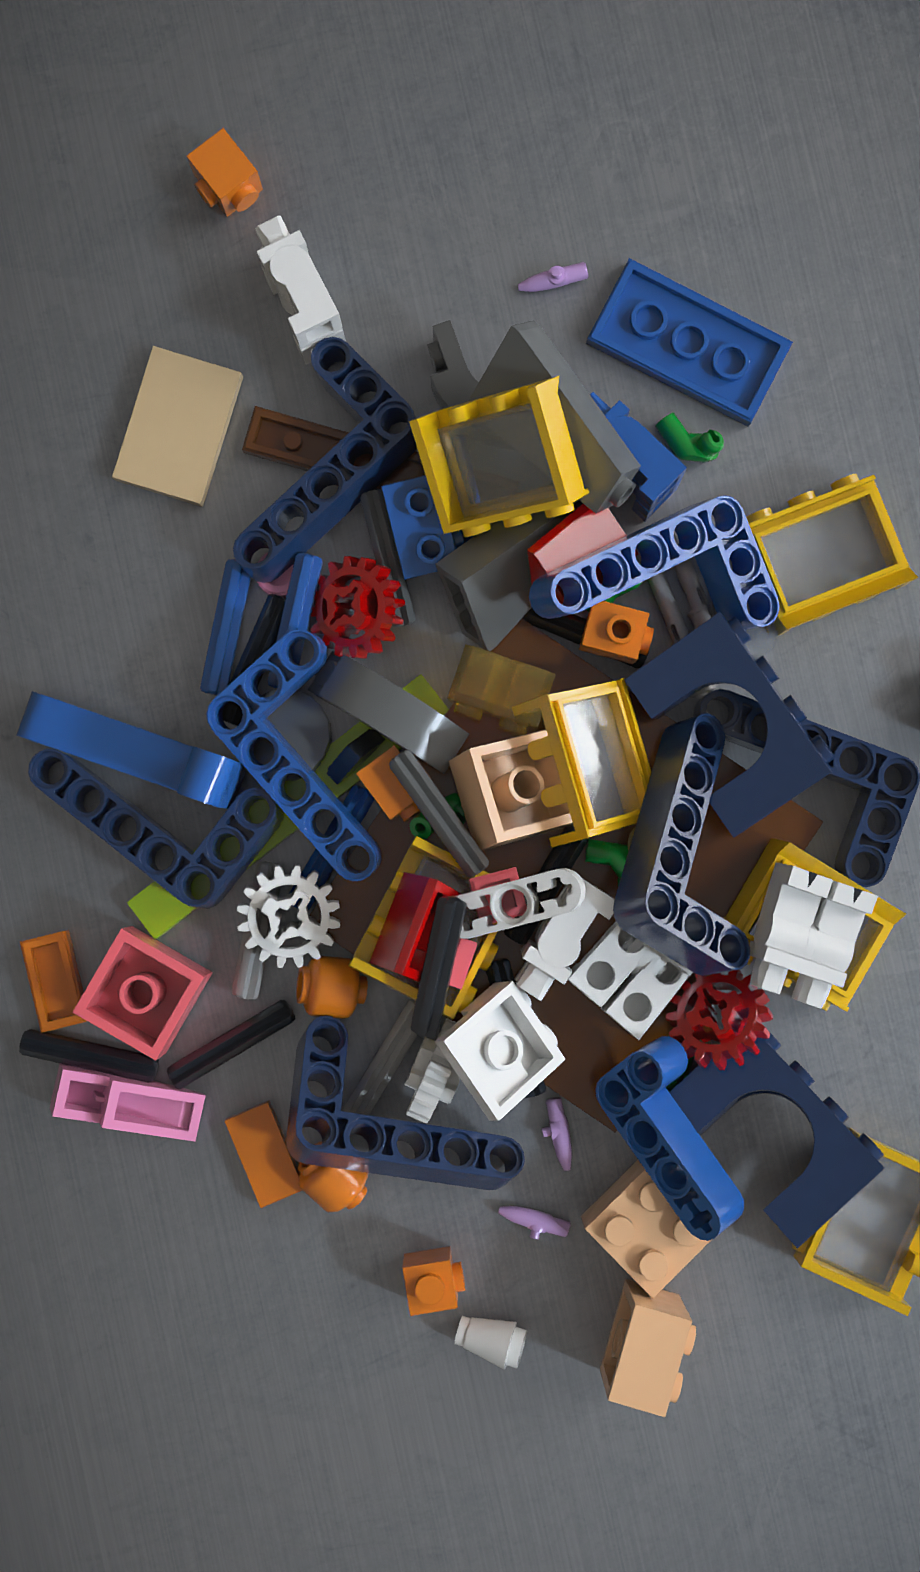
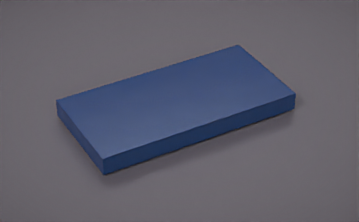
M630 258L586 341V344L747 427L751 424L793 343L789 339Z

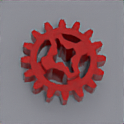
M344 556L343 563L329 562L328 570L330 575L320 574L318 583L321 587L319 591H316L314 599L316 604L312 608L311 613L312 617H316L317 623L310 629L311 633L324 635L322 640L327 649H334V655L339 657L346 655L348 657L351 656V658L365 659L368 653L380 654L383 652L381 640L394 642L396 639L394 633L390 630L392 624L403 625L404 620L395 615L396 608L405 605V600L394 597V592L401 586L400 582L387 580L391 569L386 566L376 565V560ZM361 577L360 580H352L349 586L345 584L352 578ZM361 630L366 632L360 637L349 638L351 634L358 635Z
M740 969L729 971L727 975L724 972L709 976L695 974L696 982L690 984L688 981H685L681 986L685 991L682 997L674 995L670 1000L674 1007L677 1008V1011L666 1014V1020L671 1026L675 1027L669 1032L670 1037L676 1039L684 1047L688 1059L695 1055V1061L702 1068H706L711 1059H713L714 1064L719 1070H725L727 1059L733 1058L739 1066L744 1065L742 1053L748 1050L758 1055L760 1050L755 1044V1040L757 1037L762 1039H769L770 1037L769 1031L762 1024V1022L773 1020L772 1012L768 1007L764 1006L770 1001L769 997L763 989H758V987L750 984L751 974L743 978ZM718 990H731V992L724 993ZM715 1005L721 1010L723 1029L717 1023L716 1015L718 1013ZM714 1040L721 1044H707L706 1042Z

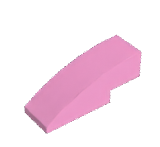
M59 1063L50 1111L53 1117L100 1123L101 1127L106 1129L196 1142L206 1095L186 1088L177 1089L174 1085L158 1081L147 1083Z

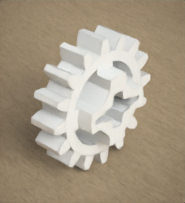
M278 864L275 865V877L271 879L263 872L257 874V880L260 884L258 889L252 886L245 887L243 892L251 899V902L238 904L237 911L248 915V919L238 923L237 928L238 931L251 932L252 935L246 941L245 946L247 949L259 945L262 948L259 957L260 961L264 962L273 954L277 956V967L283 968L286 958L293 957L295 964L299 968L303 967V955L309 953L316 960L321 958L318 948L320 942L332 946L334 943V939L327 933V929L340 928V920L331 917L329 912L340 908L338 900L327 901L326 896L332 890L330 883L320 887L315 884L318 878L317 871H312L305 878L301 876L300 864L294 865L291 874H284L283 868ZM281 885H297L290 894L277 896L269 892L271 889ZM312 895L318 901L321 909L320 923L316 922V919L309 916L307 904ZM301 898L298 902L297 917L301 921L299 923L290 921L287 926H283L281 931L277 933L281 914L277 910L279 908L288 910L291 905H295L296 901ZM257 908L269 918L270 929L266 936L260 930L257 922ZM301 936L307 940L296 946H282L285 939Z
M447 1018L437 1039L457 1022ZM426 1037L421 1044L405 1086L415 1090L406 1115L427 1124L439 1100L447 1104L451 1103L460 1082V1077L435 1041Z

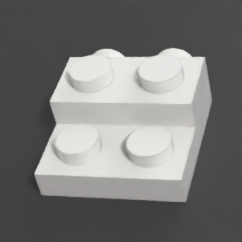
M513 981L493 983L461 1011L464 1017L435 1041L489 1121H499L565 1060L556 1046L558 1043L556 1036L550 1028L540 1022L531 1009V1000L528 994Z

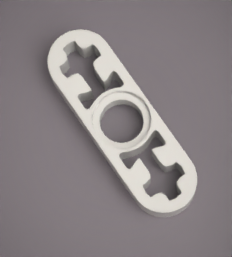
M561 868L458 895L456 897L466 902L469 909H477L489 905L485 898V895L489 894L490 910L497 921V924L493 925L492 915L481 917L472 921L473 929H470L467 922H463L460 938L470 939L572 912L582 904L585 898L586 888L584 881L575 871ZM560 877L563 884L572 885L573 893L566 896L567 905H562L560 898H553L540 902L545 911L542 913L538 912L539 900L531 883L537 882V892L556 887L555 878ZM510 889L522 892L527 900V909L519 918L508 916L502 908V898Z

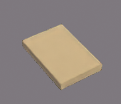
M153 346L112 478L124 484L203 507L243 380L242 373Z

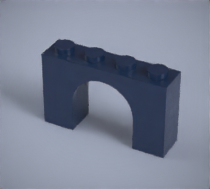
M719 612L624 680L651 719L661 718L696 692L715 684L737 685L748 691L759 702L765 713L768 731L762 754L748 770L711 794L709 801L734 838L832 773L834 770L829 765V762L835 759V756L819 734L811 739L800 724L807 719V716L793 696L789 695L785 699L781 697L772 684L780 678L763 655L755 660L745 645L752 638L738 618L734 616L728 621Z
M770 1033L769 1039L757 1037L755 1040V1044L760 1050L758 1055L748 1050L742 1053L744 1065L739 1066L733 1058L727 1059L725 1070H719L714 1064L713 1059H711L706 1068L698 1065L669 1093L700 1136L736 1103L753 1095L771 1094L780 1096L795 1104L804 1113L811 1125L814 1136V1150L811 1160L804 1172L763 1209L798 1249L885 1169L878 1161L884 1154L866 1134L862 1133L858 1138L853 1135L843 1124L849 1119L848 1115L830 1096L822 1101L809 1088L815 1082L814 1079L796 1060L788 1065L778 1055L776 1050L781 1047V1044Z

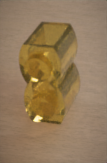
M465 644L447 699L449 702L456 704L454 712L478 721L481 720L482 714H487L501 719L499 728L515 734L525 735L527 728L537 731L542 717L541 711L514 716L512 707L542 695L550 694L556 674Z

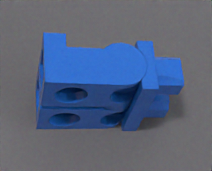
M592 392L590 395L641 465L632 479V482L636 484L632 492L636 496L632 510L646 522L677 490L687 467L637 420L628 417L630 409L620 400L610 408Z

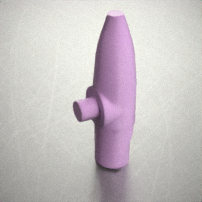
M580 262L565 267H551L550 270L525 279L518 284V289L525 292H537L588 279L586 263Z
M554 1097L546 1101L549 1127L542 1128L543 1137L551 1136L556 1156L563 1170L568 1171L570 1170L572 1159L568 1120L564 1115L562 1098Z
M518 1206L499 1207L498 1213L513 1223L530 1229V1238L538 1240L540 1232H547L562 1237L568 1235L569 1221L529 1208Z

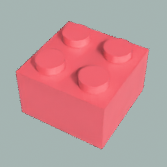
M134 926L121 928L72 1013L156 1061L167 1053L213 972Z

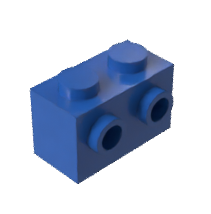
M426 475L381 486L404 580L438 572L435 563L463 545L464 538L462 530L443 533Z

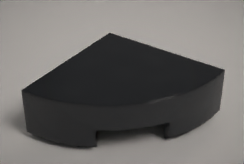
M368 729L343 749L327 768L326 774L338 785L354 772L385 741V738L373 729Z

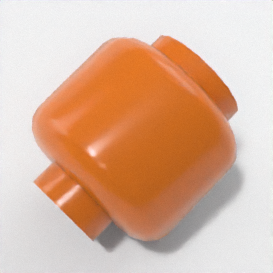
M321 956L318 960L310 959L307 966L300 967L296 984V1000L298 1004H303L309 1016H331L337 1019H345L352 1016L357 1004L365 1003L368 989L367 977L360 976L359 971L348 966L351 958Z
M320 1141V1142H318V1143H316V1144H314V1145H321V1144H322V1141ZM299 1162L298 1170L301 1172L299 1175L300 1188L328 1213L338 1212L345 1207L349 1210L355 1208L367 1193L365 1183L368 1173Z

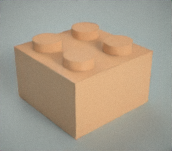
M546 730L470 748L449 760L470 835L482 851L556 831L573 824L567 803L546 807L541 800L543 789L561 784L554 756L533 760L528 754V744L531 741L548 736Z
M639 1160L581 1215L585 1230L652 1298L711 1241L700 1240L686 1229Z
M625 1279L600 1366V1373L608 1401L662 1417H666L669 1403L677 1402L683 1382V1374L678 1372L683 1354L688 1356L691 1354L696 1337V1326L692 1325V1319L679 1294L661 1290L652 1298L637 1282Z

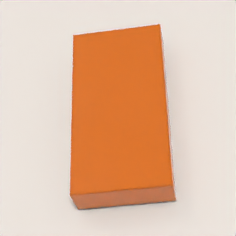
M69 930L20 941L41 1033L87 1022L72 1013L84 992Z
M270 1100L226 1118L225 1124L260 1208L302 1191L299 1186L300 1172L294 1158L287 1149L286 1138Z

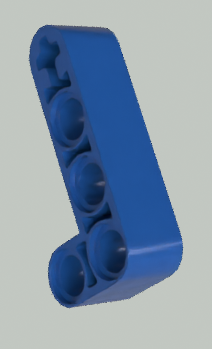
M661 1036L630 1054L602 1076L596 1085V1097L604 1112L686 1229L696 1238L709 1241L715 1239L739 1219L744 1211V1199L736 1185L666 1089V1086L685 1072L688 1058L684 1047L676 1039L670 1036Z

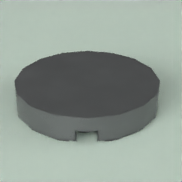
M277 689L271 690L263 694V696L270 697ZM297 690L267 718L315 772L322 764L321 762L325 758L326 753H328L332 743L331 723L323 707L307 693ZM267 738L258 740L253 750L256 760L264 765L273 759L275 753L272 742ZM293 773L288 776L286 781H297L302 777L299 774Z

